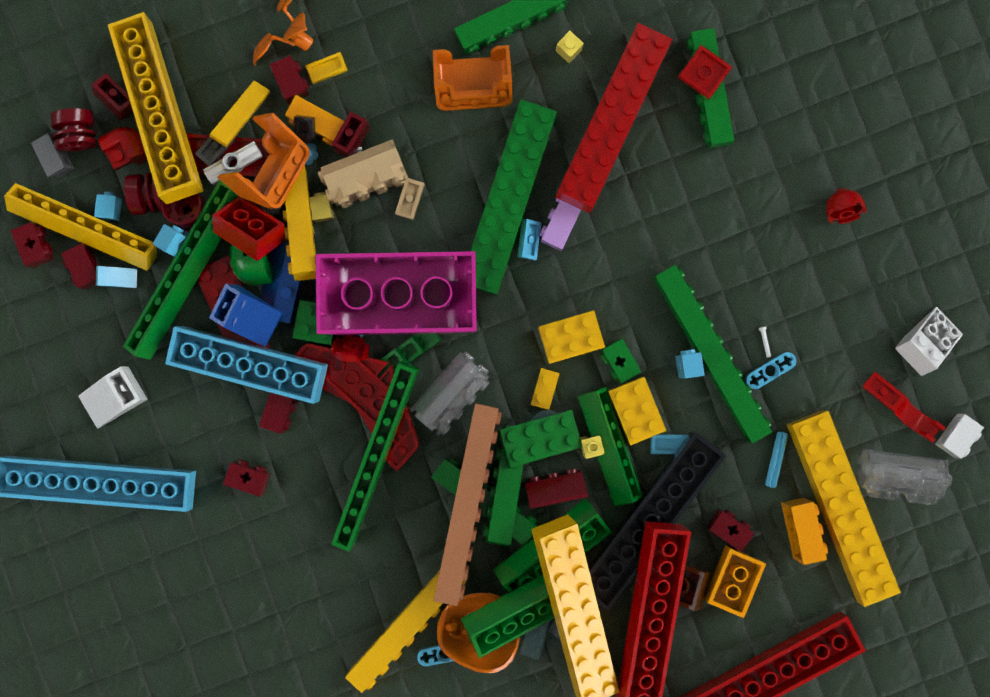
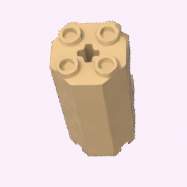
M393 139L325 165L318 172L321 182L328 188L325 190L328 200L337 206L341 205L342 208L353 205L352 202L356 200L365 201L369 199L371 192L377 191V194L387 192L389 187L403 186L405 179L408 178Z

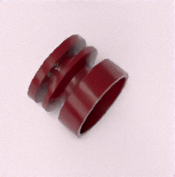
M69 108L57 110L50 114L51 127L54 130H58L53 133L55 149L61 151H82L97 146V141L94 139L96 134L93 130H89L94 127L93 112L86 109Z
M151 172L147 173L145 178L142 174L127 175L124 180V193L131 214L134 216L148 214L149 210L153 213L162 212V200L158 197Z
M199 193L169 204L162 200L161 210L169 222L184 231L190 232L207 200Z

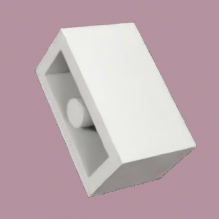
M957 413L935 445L952 457L962 459L969 454L971 445L981 437V431L984 427L966 414Z

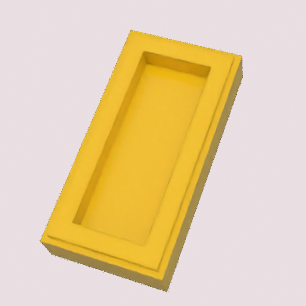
M341 52L305 65L313 85L348 71Z

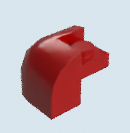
M117 128L98 138L102 151L106 153L113 169L116 171L133 162L140 165L147 161L140 133L133 128Z

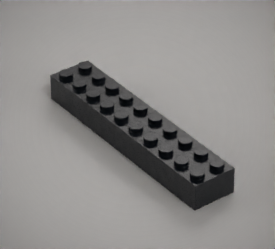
M691 431L688 437L644 492L643 497L638 500L588 566L597 603L607 611L610 610L637 574L645 522L675 524L726 457L724 453L696 432Z

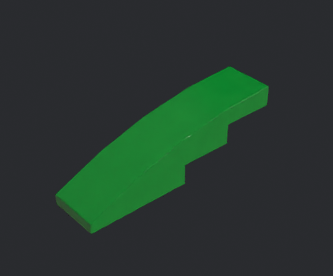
M416 334L398 348H395L380 359L389 362V364L378 376L381 377L391 365L396 370L398 363L401 361L408 364L440 342L442 340L439 334Z

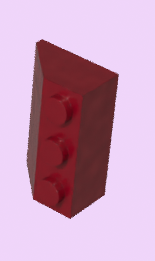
M577 468L568 469L565 474L558 475V472L548 473L545 478H539V476L529 477L528 481L525 482L530 509L588 497L582 471H577Z

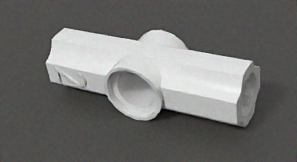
M253 141L234 153H227L223 159L203 170L207 179L214 185L220 180L217 178L219 174L240 173L244 167L262 158L263 155L257 144ZM237 159L236 166L230 167L231 160Z

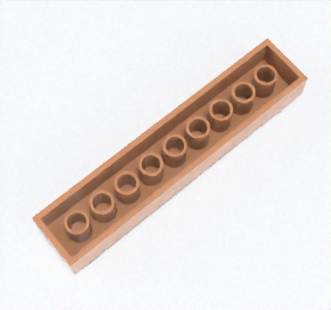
M475 403L435 591V602L457 606L458 600H463L465 585H462V581H467L469 566L466 565V562H471L473 547L470 546L471 541L475 542L477 527H474V524L479 522L481 508H478L479 502L483 503L485 489L482 486L483 483L488 481L489 470L486 467L487 463L491 464L493 451L490 450L491 443H496L497 431H494L495 424H500L502 412H498V407Z

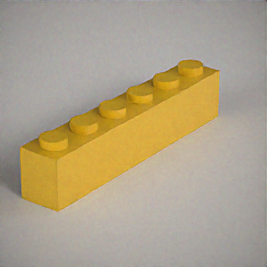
M305 166L282 204L286 206V210H283L284 222H287L288 226L284 228L285 238L289 239L286 251L287 256L291 257V263H288L289 275L293 274L295 281L316 279V251L308 177Z

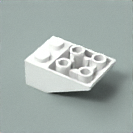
M935 307L903 337L895 349L923 376L938 369L963 334L938 307Z
M123 366L105 375L78 396L97 429L148 400L130 368Z

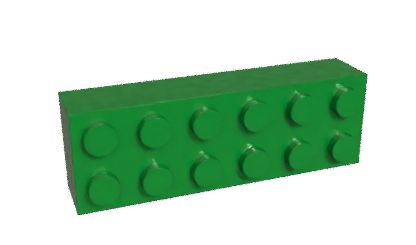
M584 499L563 515H569L578 524L585 553L612 533L587 499ZM534 538L493 569L499 581L509 593L543 575Z
M544 576L537 577L535 580L520 586L518 589L461 618L469 641L479 658L555 618Z

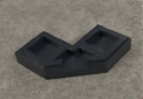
M301 115L294 117L295 134L307 145L316 136L315 117Z

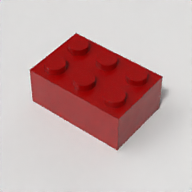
M241 197L236 198L212 215L213 232L256 261L284 242V223Z

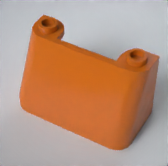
M509 45L494 47L490 52V57L453 60L450 51L445 49L433 50L434 89L436 105L440 110L505 107L512 103V73Z

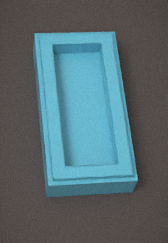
M96 266V286L137 288V269Z
M657 434L650 437V454H674L689 434Z

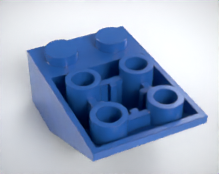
M226 283L209 318L222 327L266 347L283 312L243 287Z

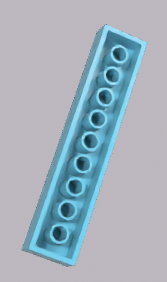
M0 456V497L181 512L193 509L196 471Z

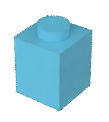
M104 192V195L97 194L94 217L101 220L120 222L122 199L112 192Z

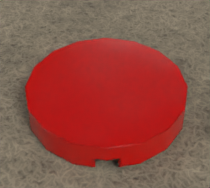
M345 335L341 339L337 337L332 341L331 353L337 359L345 362H359L369 356L370 345L366 344V340L361 337Z

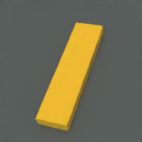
M254 80L210 133V138L227 148L269 96L270 90Z

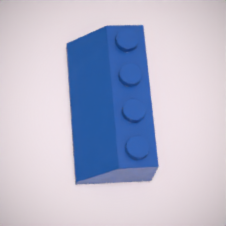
M281 243L271 251L269 262L273 265L274 283L263 284L260 299L283 312L279 321L294 324L304 280L295 281L293 274L289 275L288 263H291V257L287 256L286 245L289 244Z

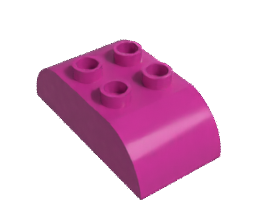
M475 251L316 254L317 334L394 335L476 332Z

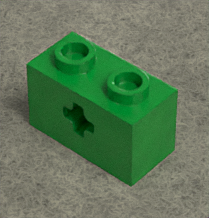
M623 338L601 350L602 354L600 357L605 365L609 364L612 370L610 375L615 382L623 383L641 373ZM617 357L619 359L624 360L622 362V367L620 365H615V362H617Z

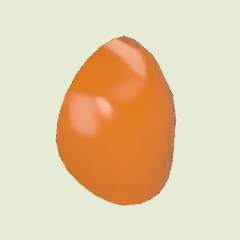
M491 593L469 594L463 596L462 601L458 600L457 606L450 604L446 606L437 626V640L444 654L456 663L481 673L499 672L512 662L518 649L520 637L479 658L469 641L461 618L501 598L500 596Z

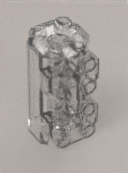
M466 351L464 354L459 352L409 410L411 413L416 411L415 417L431 431L437 429L438 431L435 434L438 436L441 433L445 435L452 427L450 422L453 419L457 421L465 412L462 408L466 404L470 406L477 398L476 392L479 389L483 391L490 383L488 381L489 376L487 375L489 371L481 364L479 366L474 364L473 361L475 359Z
M863 449L858 458V464H861V470L857 469L856 472L858 486L864 488L867 491V495L872 498L895 500L903 493L906 500L910 503L934 505L937 504L939 499L944 498L947 487L952 484L948 460Z

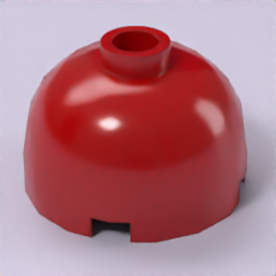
M845 188L838 189L826 203V215L830 223H833V220H839L838 224L849 223L859 219L862 212L865 214L867 211L863 197L857 191Z

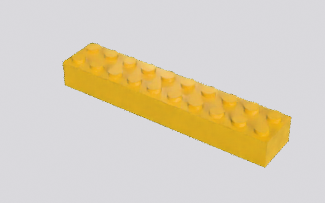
M142 12L108 24L158 197L166 204L203 192L204 190L153 23Z
M821 410L786 424L857 603L866 607L901 593L829 411Z
M565 515L531 529L575 696L610 697L619 693L578 524L569 515Z

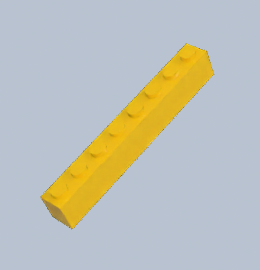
M17 183L4 195L7 211L148 271L157 258V247L153 245L152 241Z
M440 570L347 672L345 678L361 693L366 689L369 691L375 685L376 677L379 674L383 676L389 669L388 664L392 660L395 662L401 656L402 648L405 645L409 647L415 640L413 636L418 631L421 633L427 627L428 619L430 617L435 618L441 611L439 607L443 603L434 601Z

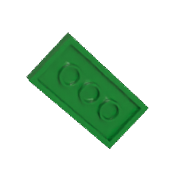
M572 410L498 430L508 468L582 447Z

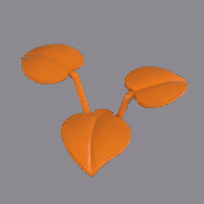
M280 0L277 5V11L283 10L291 20L290 27L285 32L283 38L268 33L259 41L253 54L254 65L268 50L273 40L290 44L293 47L297 45L303 51H307L313 43V38L304 32L307 30L305 13L301 12L293 19L287 11V5L292 0Z

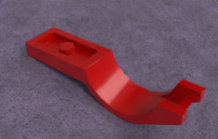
M874 372L862 385L863 389L890 409L901 422L930 442L934 443L936 439L933 436L939 429L941 431L946 429L941 423L929 418L915 408L907 399V396L878 373Z

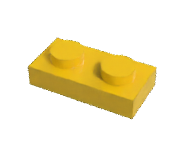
M543 368L540 369L530 405L547 410L550 409L560 373Z

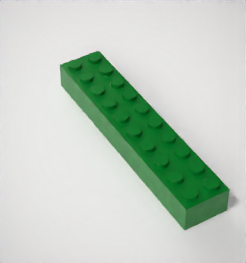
M520 100L471 251H475L477 290L495 296L498 294L556 118L557 111Z

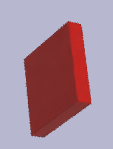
M700 45L678 78L709 100L732 66Z

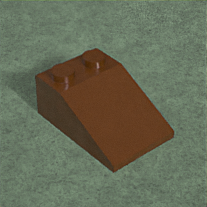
M686 564L679 600L680 606L693 611L702 609L712 572Z

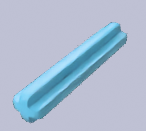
M777 432L765 482L767 487L776 488L788 439L787 433Z

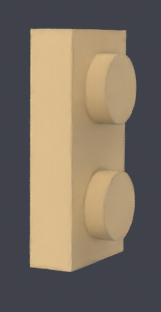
M410 178L405 179L395 215L414 220L425 183Z

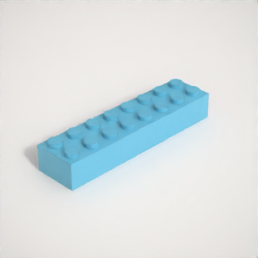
M174 326L165 363L166 365L312 404L320 401L328 368L326 363L186 326Z

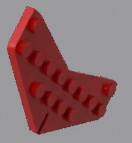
M314 343L303 345L295 356L328 364L323 390L354 406L372 433L395 373L393 365L379 377L378 375L389 362L367 357L359 362H345L334 357L330 347ZM407 405L386 459L389 465L396 471L401 468L419 447V439Z

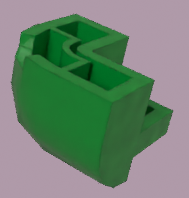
M232 244L230 245V264L234 275L241 282L248 286L274 283L273 265L267 259V254L256 261Z

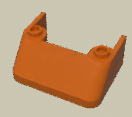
M268 113L253 117V120L266 131L262 138V145L269 153L254 182L244 178L238 172L219 174L217 178L239 197L269 209H276L281 207L306 164L310 151L308 146L274 113Z

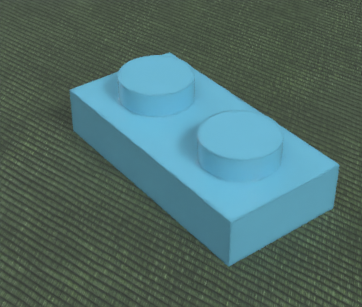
M522 219L517 257L537 260L541 222Z

